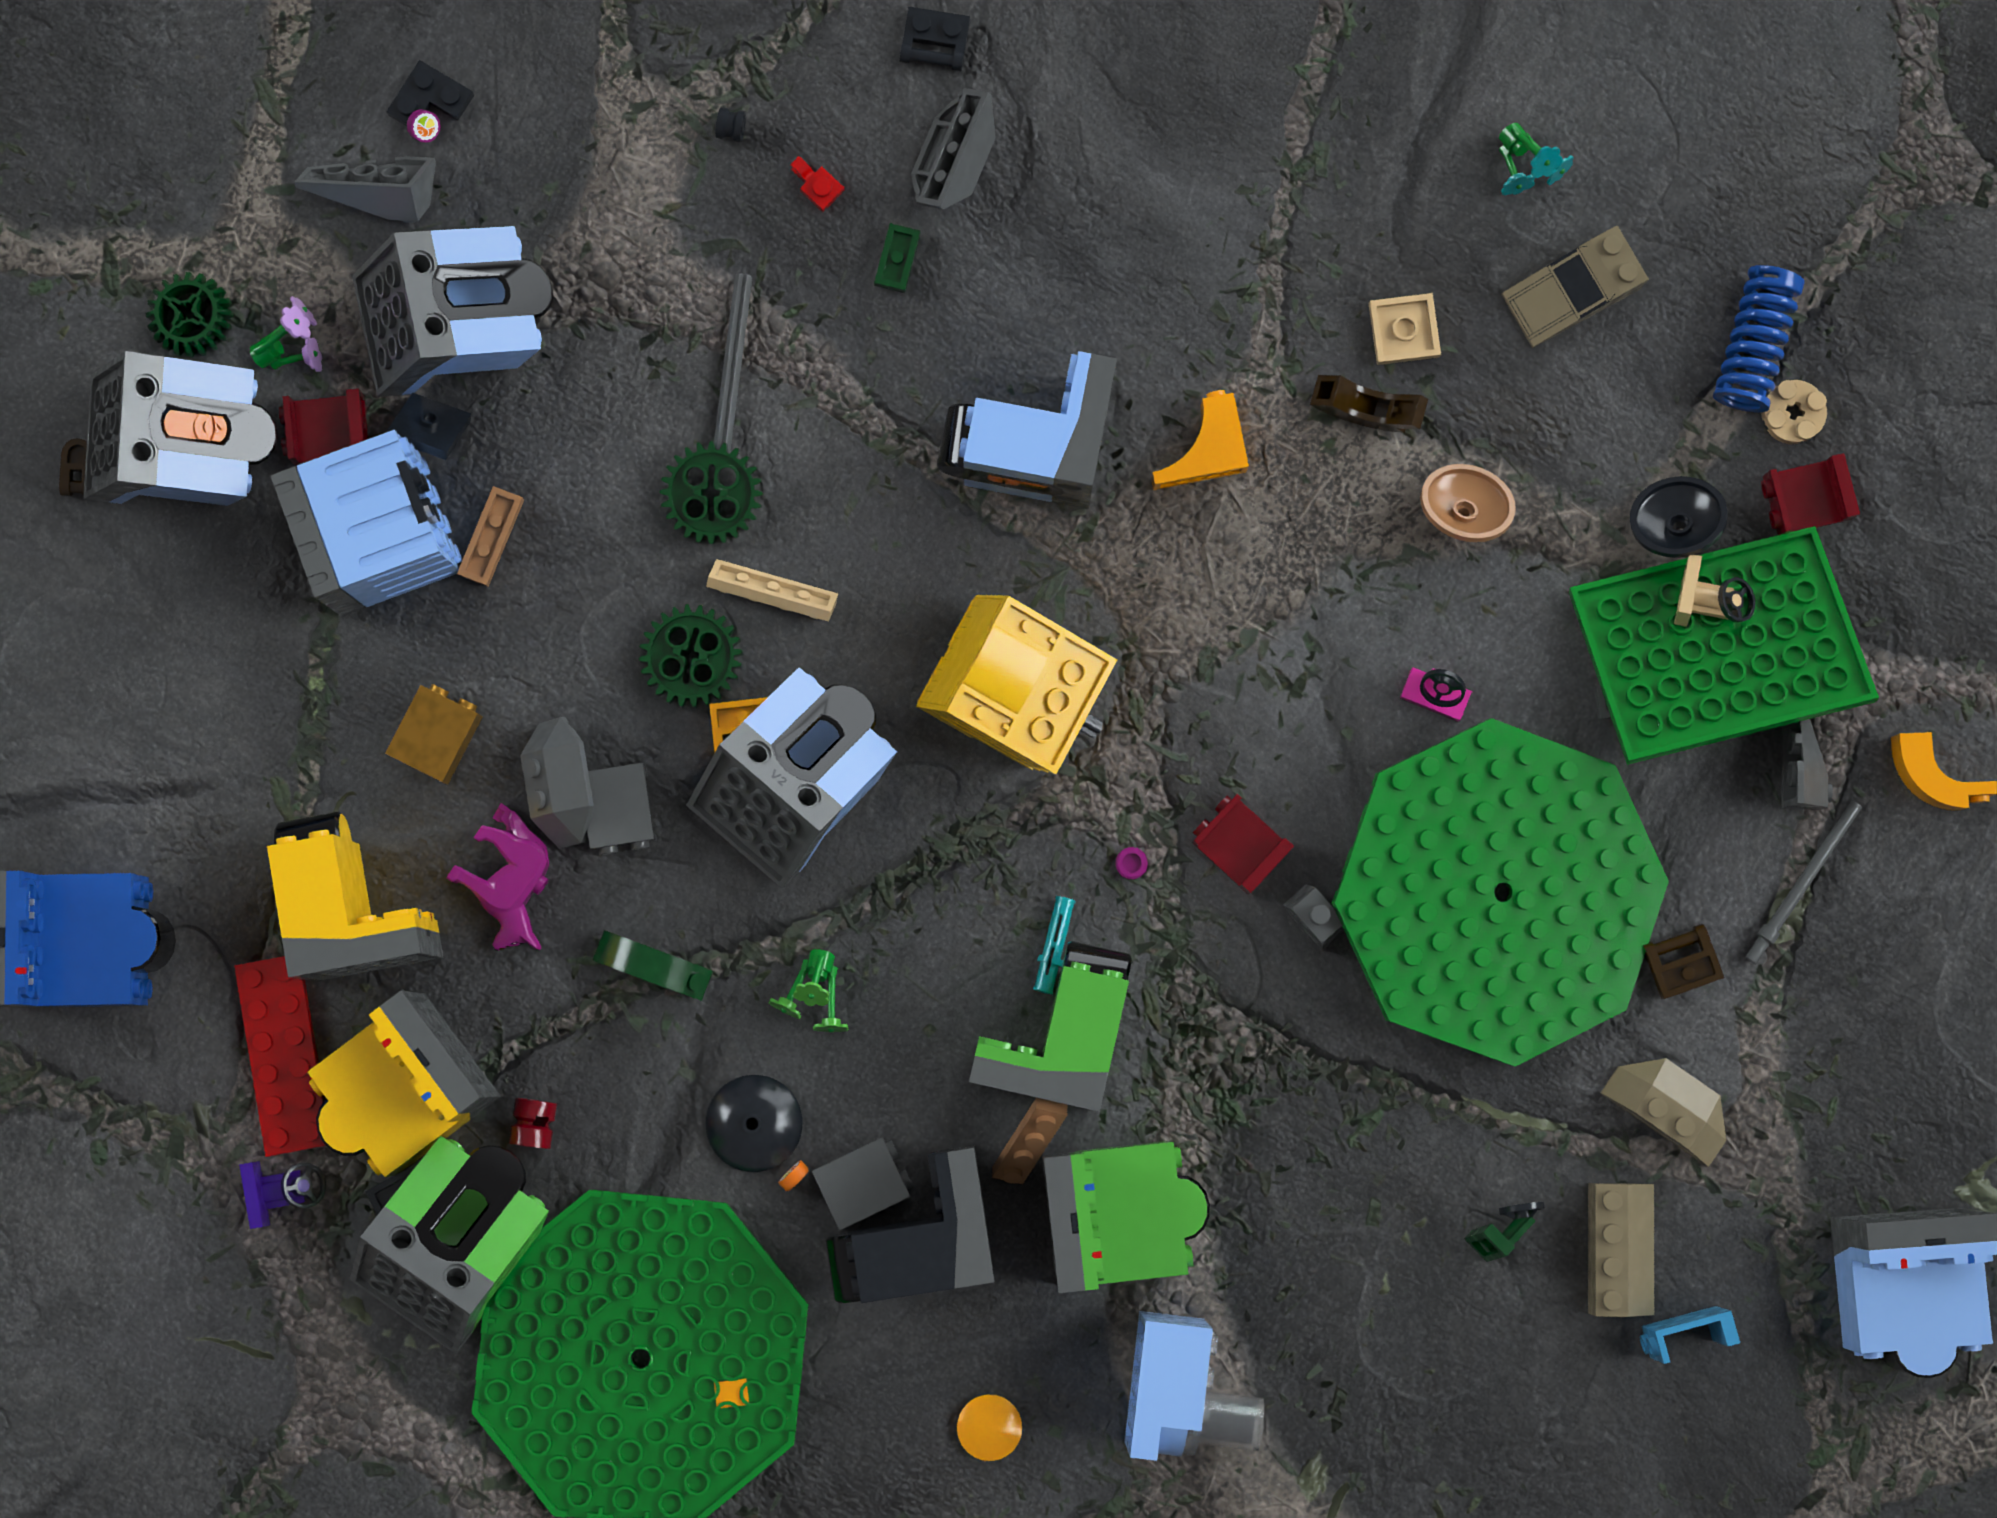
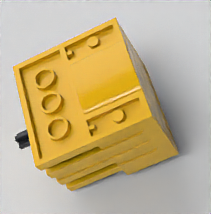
M976 595L953 634L946 653L940 658L920 695L916 707L966 736L981 741L1028 769L1057 774L1079 731L1093 739L1097 733L1100 734L1103 722L1090 715L1089 712L1115 666L1117 659L1010 596Z

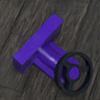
M260 1161L239 1164L250 1229L270 1225L268 1209L287 1205L306 1209L317 1205L324 1197L326 1191L324 1174L317 1166L311 1163H298L288 1168L285 1173L262 1177ZM300 1166L306 1167L302 1174L301 1170L293 1171ZM311 1170L318 1175L320 1180V1192L317 1198L311 1192L313 1188L312 1181L309 1178ZM306 1198L312 1202L308 1205L298 1204L306 1202Z

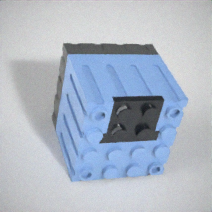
M395 430L297 465V468L292 467L270 475L314 598L337 614L339 613L341 617L364 609L365 606L375 605L453 576L459 570L458 563L462 562L457 545H453L452 540L447 535L452 533L446 515H442L440 509L437 508V504L441 503L437 489L426 478V475L430 474V470L425 457H421L413 444H409L406 437L402 438Z

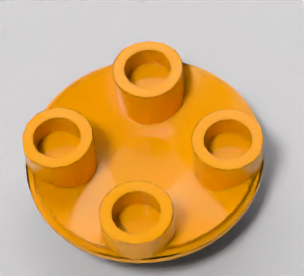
M989 1394L976 1397L968 1402L959 1414L957 1422L958 1438L963 1448L977 1459L984 1461L1002 1459L1013 1452L1022 1435L1020 1414L1016 1407L1003 1396Z

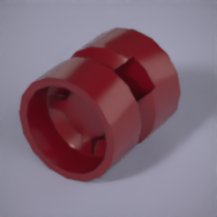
M515 1098L513 1116L517 1119V1122L511 1125L509 1144L551 1149L553 1130L549 1127V1124L555 1121L557 1103Z

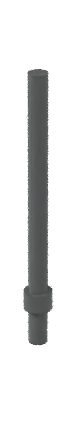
M1854 801L1849 803L1769 923L1763 924L1756 934L1758 939L1745 957L1749 962L1756 965L1768 946L1774 945L1780 936L1778 931L1862 809L1861 805Z

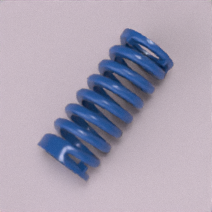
M1755 265L1748 269L1750 280L1743 287L1745 296L1739 301L1741 312L1737 313L1734 318L1736 328L1730 332V341L1732 343L1725 350L1727 359L1721 364V373L1723 375L1716 381L1713 398L1719 403L1734 409L1747 412H1767L1771 401L1766 397V393L1774 391L1776 386L1772 380L1762 376L1774 377L1780 373L1779 366L1770 361H1779L1784 358V351L1775 345L1786 344L1789 341V336L1779 329H1789L1793 326L1794 322L1790 316L1783 313L1788 314L1797 311V302L1792 300V297H1798L1802 294L1805 280L1798 274L1780 267ZM1764 274H1772V275H1777L1778 278L1763 277V276H1764ZM1762 288L1771 293H1758L1755 289ZM1757 304L1765 309H1754L1751 305ZM1753 320L1762 325H1750L1746 321ZM1749 336L1758 341H1746L1742 337ZM1738 352H1745L1757 358L1741 357ZM1734 368H1741V369H1743V370H1745V371H1748V372L1754 373V374H1749V373H1737V372H1736L1735 370H1733V369H1734ZM1735 383L1736 385H1739L1741 387L1758 392L1755 393L1747 390L1732 388V385L1730 384Z

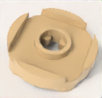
M1786 380L1776 386L1774 391L1766 395L1770 399L1771 404L1767 412H1761V416L1768 427L1767 431L1774 439L1786 444H1798L1808 441L1823 428L1827 418L1826 396L1812 384L1802 380ZM1795 404L1802 412V416H1797L1795 420H1792L1790 418L1791 413L1786 411L1787 406L1792 407Z

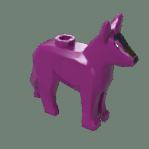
M501 803L492 818L497 822H502L506 826V830L482 825L473 839L478 842L488 841L493 843L508 862V865L502 867L488 880H484L455 865L446 879L456 884L461 883L469 888L479 899L485 911L500 923V931L495 936L492 944L495 951L521 946L525 943H528L534 949L541 950V945L533 933L530 917L525 905L533 893L539 895L549 881L545 877L550 865L547 846L528 829L516 812L511 811Z

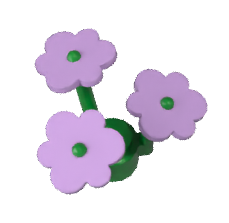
M291 296L290 300L293 307L282 309L281 325L259 342L250 347V354L254 362L261 368L271 365L276 370L283 365L304 360L307 365H310L311 369L321 372L322 354L319 351L316 339L310 338L311 332L308 328L310 323L316 326L317 322L303 302L297 297ZM287 333H290L294 338L300 336L305 339L306 345L302 348L301 354L281 358L284 348L279 339Z

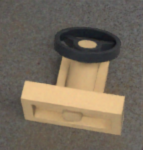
M1689 555L1684 568L1674 624L1687 627L1692 613L1729 619L1736 623L1750 619L1755 610V596L1750 585L1739 577L1727 579L1721 586L1699 582L1698 576L1702 556ZM1730 582H1736L1743 588L1734 591V588L1727 586ZM1746 593L1748 597V611L1742 618L1741 608L1744 604L1743 596Z

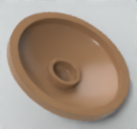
M1452 464L1441 467L1428 476L1421 490V506L1428 520L1438 530L1458 540L1466 542L1493 540L1508 530L1515 516V500L1507 485L1493 473L1477 466Z

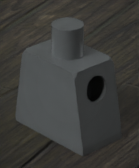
M1305 884L1282 905L1321 951L1345 932L1333 906L1313 886Z

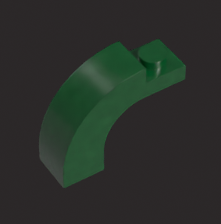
M606 930L603 931L593 957V961L700 1001L703 999L713 970Z

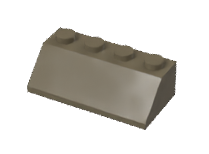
M1588 1183V1313L1591 1315L1604 1317L1654 1315V1184Z

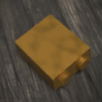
M434 684L429 689L420 685L385 754L448 785L483 716L475 712L478 706L462 698L456 703L447 698L448 691Z

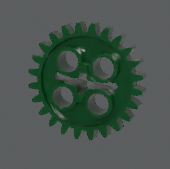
M710 441L708 450H705L702 443L698 442L696 446L697 452L694 453L689 447H686L685 453L687 457L685 459L679 455L674 456L678 463L677 467L666 466L672 473V476L661 478L663 482L669 484L668 489L660 490V494L667 495L669 498L661 506L671 507L672 511L666 518L672 519L676 517L678 519L674 526L675 530L683 526L686 527L684 537L688 538L695 532L696 542L700 543L704 535H707L709 544H714L716 536L719 535L720 540L726 543L727 533L730 532L734 538H738V527L746 531L749 530V526L745 521L747 518L757 520L756 515L751 511L752 508H762V505L755 501V497L764 495V492L755 490V485L761 483L762 479L752 477V474L758 469L757 466L746 467L750 459L749 456L741 459L737 458L739 448H735L731 453H727V443H723L720 449L716 450L715 442ZM711 464L715 466L714 489L720 490V495L714 497V521L709 520L710 497L704 496V490L710 489L709 466ZM695 467L700 468L704 473V480L698 486L692 485L688 480V473ZM725 468H731L736 473V481L731 486H725L720 481V473ZM694 499L700 500L704 505L703 514L697 518L691 516L688 512V505ZM724 500H731L736 506V512L731 518H725L720 513V504Z
M686 604L684 613L680 614L678 609L673 607L672 617L669 618L665 613H661L663 620L661 625L654 621L651 622L655 629L654 633L644 632L645 637L650 642L649 644H640L639 646L647 652V655L639 657V661L648 664L646 668L641 670V673L643 675H652L647 682L648 686L652 687L658 684L659 687L655 694L659 697L667 692L666 701L669 704L677 697L679 706L682 708L687 700H690L693 708H697L698 699H702L709 706V696L713 694L717 699L721 700L719 692L721 688L731 691L727 683L728 679H739L732 671L733 669L743 667L742 663L735 660V657L743 655V651L734 649V646L739 644L741 640L739 637L730 638V635L735 631L734 626L731 625L724 628L723 626L727 620L726 617L723 615L715 620L716 611L714 609H711L707 615H704L702 605H699L694 613L689 604ZM694 629H699L694 646V651L699 657L698 659H692L689 683L684 684L683 680L688 668V661L684 657V653L690 654ZM677 630H683L687 633L686 641L681 645H673L670 641L671 635ZM708 636H714L718 639V645L712 651L702 649V641ZM676 661L681 665L679 673L673 677L665 675L664 668L666 664ZM708 667L712 670V676L707 682H698L696 680L695 674L699 668Z

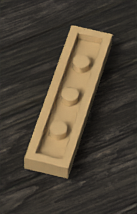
M716 559L708 576L706 586L722 593H730L754 602L765 603L779 607L782 610L793 611L828 622L838 598V593Z

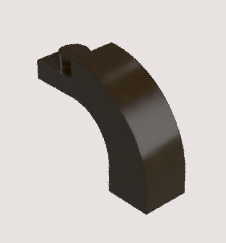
M1318 375L1310 405L1324 413L1348 422L1384 431L1405 433L1406 429L1421 428L1428 398L1417 394H1391L1375 391L1360 386L1341 375Z

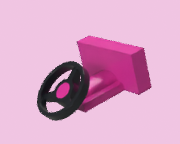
M1412 667L1400 698L1459 722L1472 691L1466 689L1461 677L1452 671L1433 668L1426 673Z

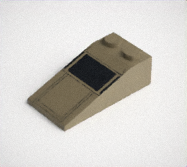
M1617 225L1509 288L1501 295L1531 347L1534 348L1642 289L1649 278Z

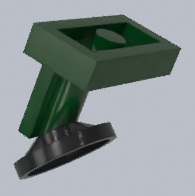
M1532 1202L1499 1208L1501 1216L1505 1215L1513 1219L1502 1233L1491 1223L1473 1229L1464 1239L1486 1262L1506 1257L1515 1248L1514 1244L1536 1222L1532 1217L1538 1210L1545 1209L1544 1202Z

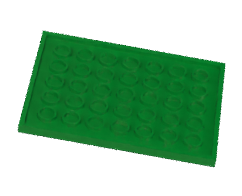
M1815 526L1699 555L1702 556L1698 576L1699 582L1721 586L1725 580L1739 577L1744 579L1752 588L1755 596V610L1752 617L1743 622L1736 623L1729 619L1692 613L1687 627L1674 624L1684 568L1688 558L1573 586L1569 589V595L1627 765L1875 703L1879 698ZM1730 582L1727 586L1734 588V591L1743 588L1736 582ZM1746 593L1743 596L1744 604L1741 608L1742 618L1748 611V597Z

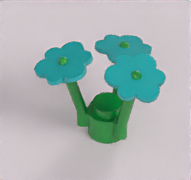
M1519 123L1508 125L1499 135V140L1503 144L1499 148V152L1505 158L1511 174L1507 182L1503 184L1502 195L1519 194L1523 190L1533 187L1535 185L1534 179L1542 175L1545 177L1549 176L1547 184L1550 186L1555 181L1560 180L1564 173L1573 165L1574 157L1572 155L1562 159L1559 155L1560 149L1558 147L1551 149L1549 146L1541 148ZM1530 150L1535 155V158L1530 163L1533 167L1531 174L1526 176L1524 173L1517 172L1511 155L1521 156Z

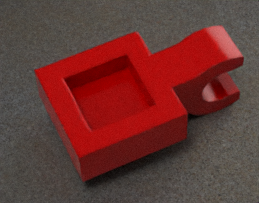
M800 156L790 164L792 167L791 171L805 183L800 188V192L822 212L845 190L844 186L822 166L814 172Z

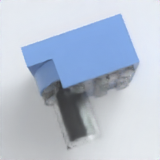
M1139 1311L1124 1441L1130 1458L1157 1461L1158 1454L1195 1456L1198 1444L1259 1451L1264 1421V1398L1206 1391V1389L1212 1390L1214 1369H1212V1366H1209L1210 1355L1216 1356L1218 1335H1215L1212 1327L1205 1319Z

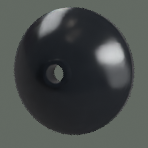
M1685 476L1670 477L1651 484L1637 496L1630 511V526L1638 543L1654 554L1670 558L1688 557L1689 555L1705 551L1722 536L1728 520L1727 505L1722 494L1706 481Z
M746 1075L725 1084L713 1097L706 1115V1133L716 1155L729 1166L745 1172L767 1171L787 1160L796 1149L803 1128L801 1108L794 1094L781 1082L763 1075ZM751 1117L756 1118L759 1123L755 1130H750L747 1127V1120Z

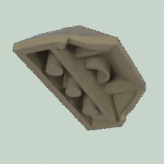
M1667 1058L1618 1066L1600 1092V1094L1706 1167L1710 1166L1726 1142L1720 1095Z

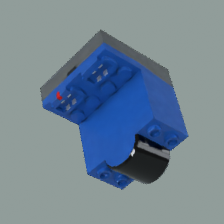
M0 871V1007L148 1006V999L152 997L153 992L152 981L148 979V973L160 970L169 962L174 953L176 943L174 928L169 919L159 911L149 909V902L153 900V885L149 883V877L133 873L38 875L24 871Z

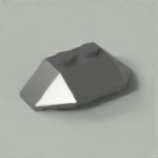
M963 88L958 94L959 97L951 101L934 118L911 173L913 188L916 194L915 199L919 205L944 210L972 195L996 138L992 96L989 92Z
M559 717L539 723L520 755L530 819L559 849L586 843V831L590 825L594 807L584 743L576 731L568 724L569 721L566 717Z

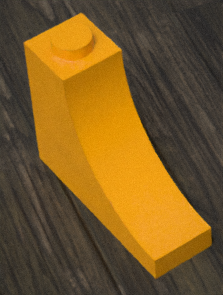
M1218 390L1206 394L1207 398H1202L1200 405L1201 429L1197 440L1192 448L1176 463L1162 470L1152 472L1153 490L1247 472L1249 465L1234 393L1226 394L1225 390Z

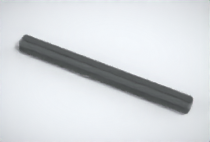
M743 273L736 274L734 279L714 436L716 450H719L723 443H727V453L731 452L752 286L751 275Z

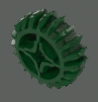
M186 272L184 280L178 274H173L174 283L170 284L167 280H162V285L165 289L162 292L159 289H153V293L158 298L157 300L147 301V304L154 309L145 313L146 318L152 320L147 327L151 332H156L153 339L157 343L163 342L162 348L167 352L173 349V353L180 357L185 351L189 358H193L197 349L200 355L206 356V346L209 345L213 350H217L218 347L214 341L217 338L221 341H226V336L222 333V330L232 329V325L225 321L234 317L233 312L227 309L232 305L231 300L223 298L226 291L222 287L217 288V282L211 278L206 281V277L201 273L194 279L191 272ZM196 293V295L192 294L187 300H177L182 295ZM209 300H211L213 308L210 323L204 317L205 311L208 308L206 304ZM169 308H172L175 317L171 323L173 327L169 331L167 314ZM180 309L186 312L191 311L200 321L185 317V314ZM192 330H202L198 335L183 338L184 335L187 336Z

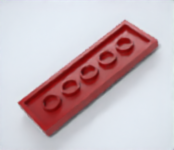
M285 956L234 965L265 1157L328 1146L329 1144L324 1141L319 1130L318 1120L321 1109L325 1105L324 1095L318 1096L309 1084L312 1078L307 1073L319 1062L305 980L288 978Z

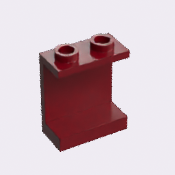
M359 388L347 389L346 396L294 401L290 396H282L283 406H279V419L281 425H285L286 437L281 439L282 452L284 456H288V459L294 465L303 464L369 439L365 395Z
M1844 453L1833 455L1822 462L1777 472V469H1773L1763 475L1761 490L1764 498L1769 499L1771 507L1769 521L1771 527L1777 530L1778 535L1813 526L1818 528L1852 520L1860 515Z
M1237 793L1233 799L1227 795L1214 809L1219 814L1211 822L1205 818L1192 832L1197 836L1192 843L1249 895L1288 854L1294 845L1286 838L1282 839L1241 801L1242 797Z

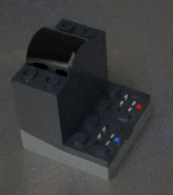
M975 1145L939 1150L928 1154L932 1187H939L940 1190L934 1194L937 1215L943 1214V1216L857 1229L853 1232L827 1237L825 1242L833 1296L837 1303L858 1301L867 1303L995 1282Z

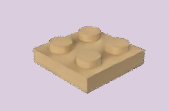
M1433 293L1371 300L1369 302L1377 365L1439 358L1441 356Z

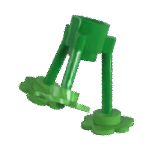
M812 949L808 960H803L801 970L787 997H780L778 1001L771 998L768 1004L782 1013L800 1019L801 1015L799 1011L795 1010L797 1005L792 1002L794 998L804 1001L808 1006H814L815 1004L825 1006L828 1004V1018H823L822 1024H814L813 1030L830 1033L848 1031V1025L841 1024V1019L835 1018V978L838 970L837 967L833 966L835 955L825 950ZM808 973L807 976L808 978L812 979V981L802 984L806 974ZM827 978L828 991L818 984L819 982L826 981Z

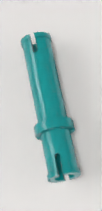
M1056 896L1055 898L1056 901L1042 955L1039 954L1037 960L1040 962L1035 986L1033 987L1035 991L1053 995L1058 969L1063 965L1061 956L1073 906L1076 902L1073 899ZM1060 916H1063L1057 941L1054 942ZM1054 948V953H1053V957H1052V961H1051V965H1050V969H1049V974L1046 975L1047 968H1048L1049 961H1050L1051 952H1052V949Z

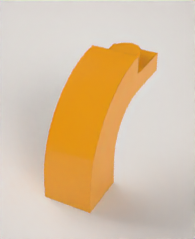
M1932 732L1900 733L1891 737L1892 757L1898 775L1906 787L1922 801L1941 809L1960 811L1969 808V798L1970 803L1990 802L1991 796L1997 795V781L1960 782L1945 775L1938 767L1934 758Z

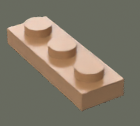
M494 486L492 487L457 572L459 576L489 587L524 502L523 497Z

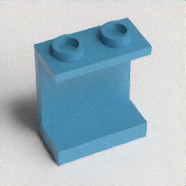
M1718 1306L1641 1326L1643 1335L1639 1336L1645 1355L1649 1354L1650 1358L1663 1364L1670 1362L1663 1337L1665 1335L1708 1324L1712 1341L1725 1346L1739 1344L1740 1340L1731 1310Z

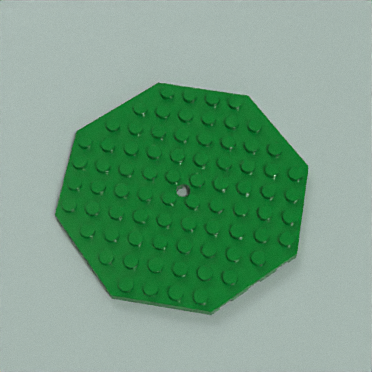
M1490 718L1375 774L1371 785L1373 788L1368 802L1364 806L1357 827L1358 832L1353 847H1350L1342 871L1343 876L1338 891H1335L1332 905L1386 1021L1516 1067L1627 1010L1645 955L1643 945L1649 943L1669 880L1616 765ZM1499 883L1509 887V894L1505 901H1499L1495 897L1494 891Z
M590 1189L541 1229L540 1234L487 1302L482 1315L481 1341L477 1359L472 1415L555 1517L707 1518L795 1444L809 1303L728 1203ZM643 1349L649 1353L650 1362L646 1367L640 1368L634 1365L632 1355L635 1350ZM747 1378V1382L740 1389V1398L745 1404L744 1406H737L731 1401H725L716 1407V1398L720 1392L718 1381H736ZM746 1386H748L749 1402L743 1396ZM724 1405H731V1406H733V1407L721 1408V1407L724 1406Z

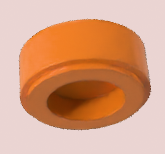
M802 1160L798 1161L783 1175L778 1184L785 1191H790L809 1172V1168Z

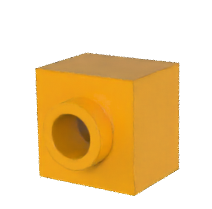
M747 1378L736 1381H718L720 1392L716 1398V1407L725 1401H731L737 1406H744L745 1404L740 1398V1389L747 1382ZM748 1386L743 1391V1396L747 1402H749ZM724 1405V1406H722L721 1408H727V1407H733V1406H731V1405Z

